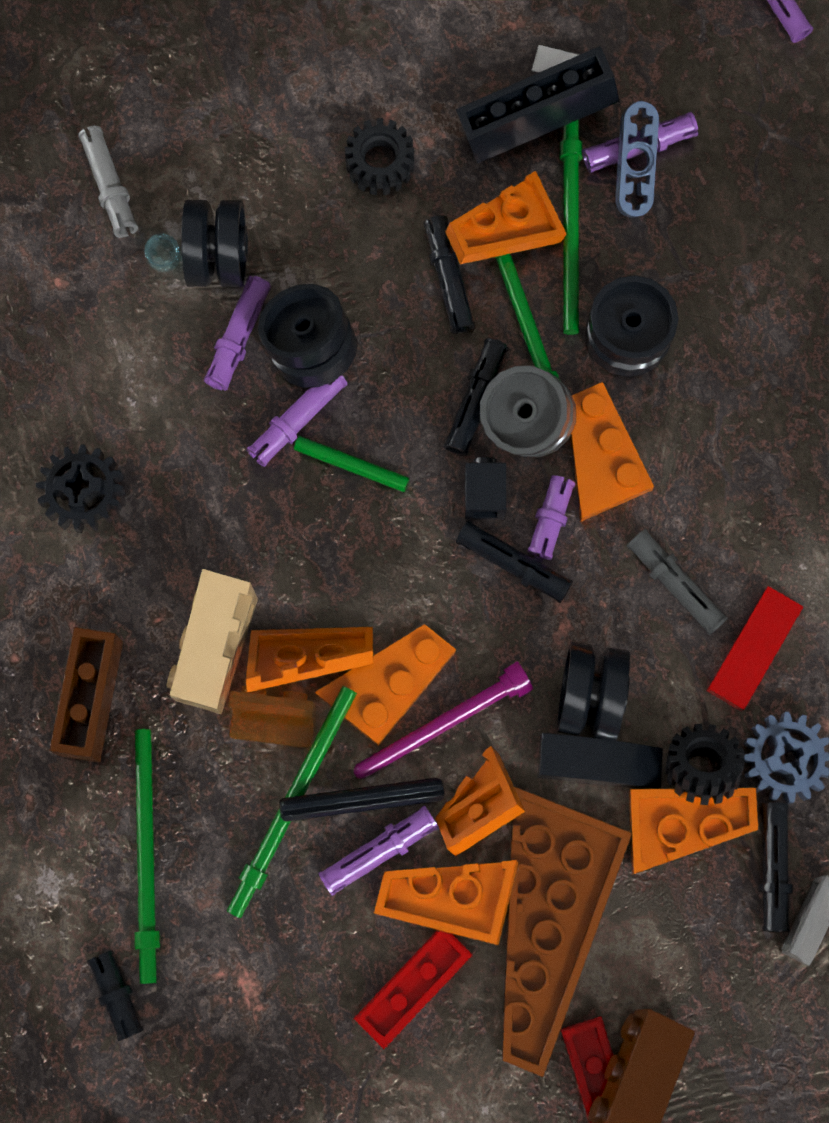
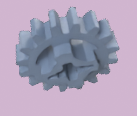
M784 712L781 714L779 723L773 715L765 718L766 728L756 724L751 729L757 738H747L743 742L744 746L751 749V753L744 755L743 760H745V763H751L752 769L744 775L746 778L757 777L759 782L755 786L756 792L768 788L770 790V801L777 800L783 794L785 803L791 804L795 802L796 793L805 801L811 798L809 787L817 792L825 788L819 778L829 777V768L825 767V762L829 761V753L824 751V746L829 744V737L819 739L816 735L821 728L819 723L810 728L805 726L807 722L806 715L802 714L795 722H792L790 712ZM789 731L802 736L806 742L791 738ZM768 738L767 743L770 749L767 758L762 760V747ZM792 752L795 755V760L791 763L783 764L780 756L784 753ZM813 755L814 764L809 775L806 766L810 756ZM773 773L783 777L786 783L790 785H784L773 780L769 774Z

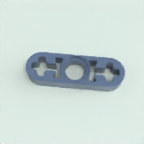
M644 101L628 106L623 111L620 119L615 203L621 214L631 218L646 214L651 209L654 201L659 115L652 104ZM638 110H641L642 117L648 118L649 121L647 125L641 127L640 139L648 137V143L642 141L628 143V137L634 138L637 136V124L631 123L630 118L638 114ZM632 149L642 150L647 157V164L642 171H634L627 164V156ZM626 176L634 179L645 176V183H637V195L643 197L644 201L642 204L636 205L635 210H632V203L626 202L625 197L632 194L634 182L626 183Z

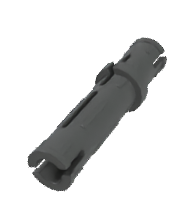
M646 528L627 544L626 547L631 549L651 571L649 576L654 581L658 578L707 631L709 636L728 619V616L722 613L702 589L676 563L678 558L673 553L668 555L648 533Z

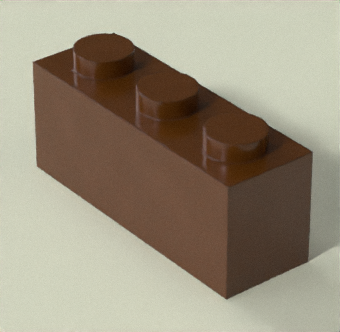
M74 627L49 750L60 757L100 763L123 641L115 633Z
M652 1009L635 1010L634 1014H630L621 1030V1038L624 1040L619 1053L610 1059L605 1070V1079L608 1080L602 1096H598L594 1100L589 1111L588 1120L591 1123H661L696 1031Z

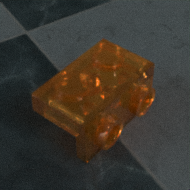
M242 686L241 692L230 691L228 708L232 712L229 735L232 739L299 748H310L312 746L317 708L314 701H307V694L284 691L283 697L267 696L266 689L247 693V686Z

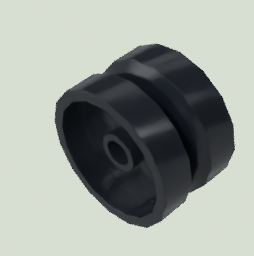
M185 200L181 236L183 272L187 287H209L213 281L215 263L218 281L222 287H244L246 263L248 260V231L243 201L221 200L217 206L214 225L212 207L207 200Z
M641 276L620 277L605 285L594 299L585 333L588 351L595 362L608 372L625 377L644 375L658 367L667 355L676 334L679 321L676 302L665 287L653 279Z
M299 284L285 289L267 303L260 315L258 332L261 342L267 353L271 356L279 374L291 384L307 388L320 387L333 382L349 369L356 357L358 341L348 317H346L339 298L326 287L316 284Z
M570 641L562 679L557 732L579 735L585 727L588 711H592L591 731L594 737L612 741L617 740L629 693V650L607 647L601 655L597 672L594 671L595 651L592 645Z

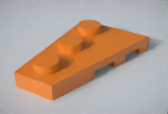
M536 171L527 175L524 181L514 187L511 185L501 191L500 195L490 202L481 203L450 222L445 231L460 265L558 244L566 236L565 229Z
M603 382L572 395L576 404V424L571 433L570 442L573 450L580 522L648 493L654 488Z
M424 624L374 655L373 664L351 669L316 691L315 694L332 707L342 686L356 692L357 695L345 719L379 746L456 653V649Z
M373 627L251 630L246 673L247 693L373 664Z
M756 788L734 789V793L729 799L723 796L722 802L715 804L713 798H709L708 805H700V797H695L693 803L686 801L687 792L679 796L674 792L675 789H630L629 814L630 832L632 833L630 838L632 875L757 831Z
M510 860L500 863H476L454 867L384 871L374 914L499 945L518 861Z

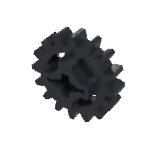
M81 444L78 453L73 454L67 446L64 448L65 457L61 460L53 454L50 456L51 462L54 464L51 469L41 467L40 472L46 478V481L36 483V488L45 495L37 499L38 503L42 508H48L45 515L51 521L59 517L58 525L63 530H66L73 523L77 533H82L84 524H89L94 531H97L99 519L103 518L108 523L113 521L108 513L111 508L114 510L122 509V505L116 500V496L126 495V490L122 485L116 483L125 479L121 470H114L117 464L112 457L103 460L104 453L100 448L97 447L90 455L87 447ZM92 466L102 471L106 480H102L100 477H93ZM85 481L88 488H83L81 495L77 496L74 490L81 489L82 483ZM56 497H60L62 500H69L70 512L59 506ZM101 501V503L98 506L92 509L98 502Z

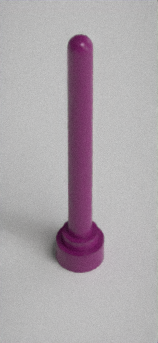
M518 661L503 669L504 674L498 677L499 682L357 763L353 770L354 775L359 779L372 775L507 695L509 698L515 695L519 698L534 690L528 676Z

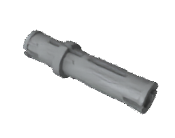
M89 126L87 128L91 137L87 136L84 129L79 132L78 137L80 142H82L100 191L98 200L101 207L107 210L114 235L119 238L128 237L126 227H129L131 234L138 230V225L128 204L130 199L128 190L121 185L101 127Z

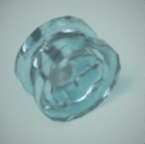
M154 235L145 245L144 253L148 264L159 272L173 270L181 259L178 243L170 235ZM158 246H162L165 250L173 249V251H169L170 258L164 261L161 257L155 259L152 257V255H157L155 249Z

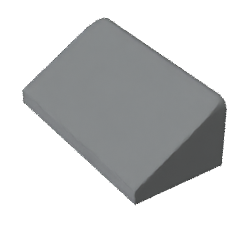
M825 875L814 878L781 948V953L804 965L809 966L812 963L829 927V876Z

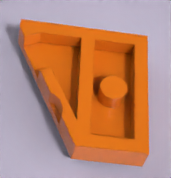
M492 746L487 748L482 754L486 761L474 778L471 779L466 776L458 786L455 796L446 802L435 817L447 849L455 856L525 812L499 753Z

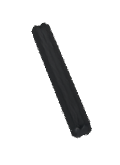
M430 778L286 797L280 799L279 802L280 816L283 821L288 822L443 800L444 787L441 779Z

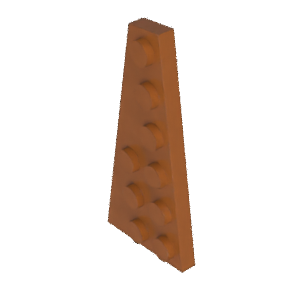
M514 787L525 812L512 820L510 860H517L518 866L508 904L502 1060L543 1077L632 833Z

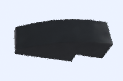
M542 733L540 736L537 778L576 781L580 784L661 789L663 748L598 738Z

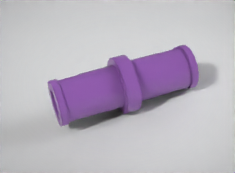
M551 476L543 506L537 509L535 515L538 522L530 547L527 550L529 554L536 556V553H538L539 558L552 560L560 528L565 527L568 519L565 516L572 490L576 484L574 481L567 479L566 482H563L564 477Z

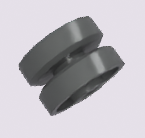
M514 366L500 372L487 385L480 401V420L486 435L497 447L522 457H543L557 451L570 438L576 424V404L569 388L556 376L535 366ZM532 406V415L529 418L524 417V409H531Z

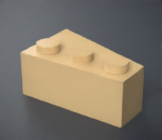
M202 569L192 603L188 626H185L180 639L179 649H181L178 664L172 666L167 680V688L171 689L170 696L175 701L222 714L258 601L250 582Z

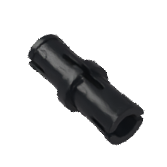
M111 950L98 955L99 957L89 959L87 963L91 967L101 993V997L98 998L101 1007L106 1006L119 1042L144 1031L143 1026L141 1027L129 996L133 993L130 985L125 986L114 957V952Z

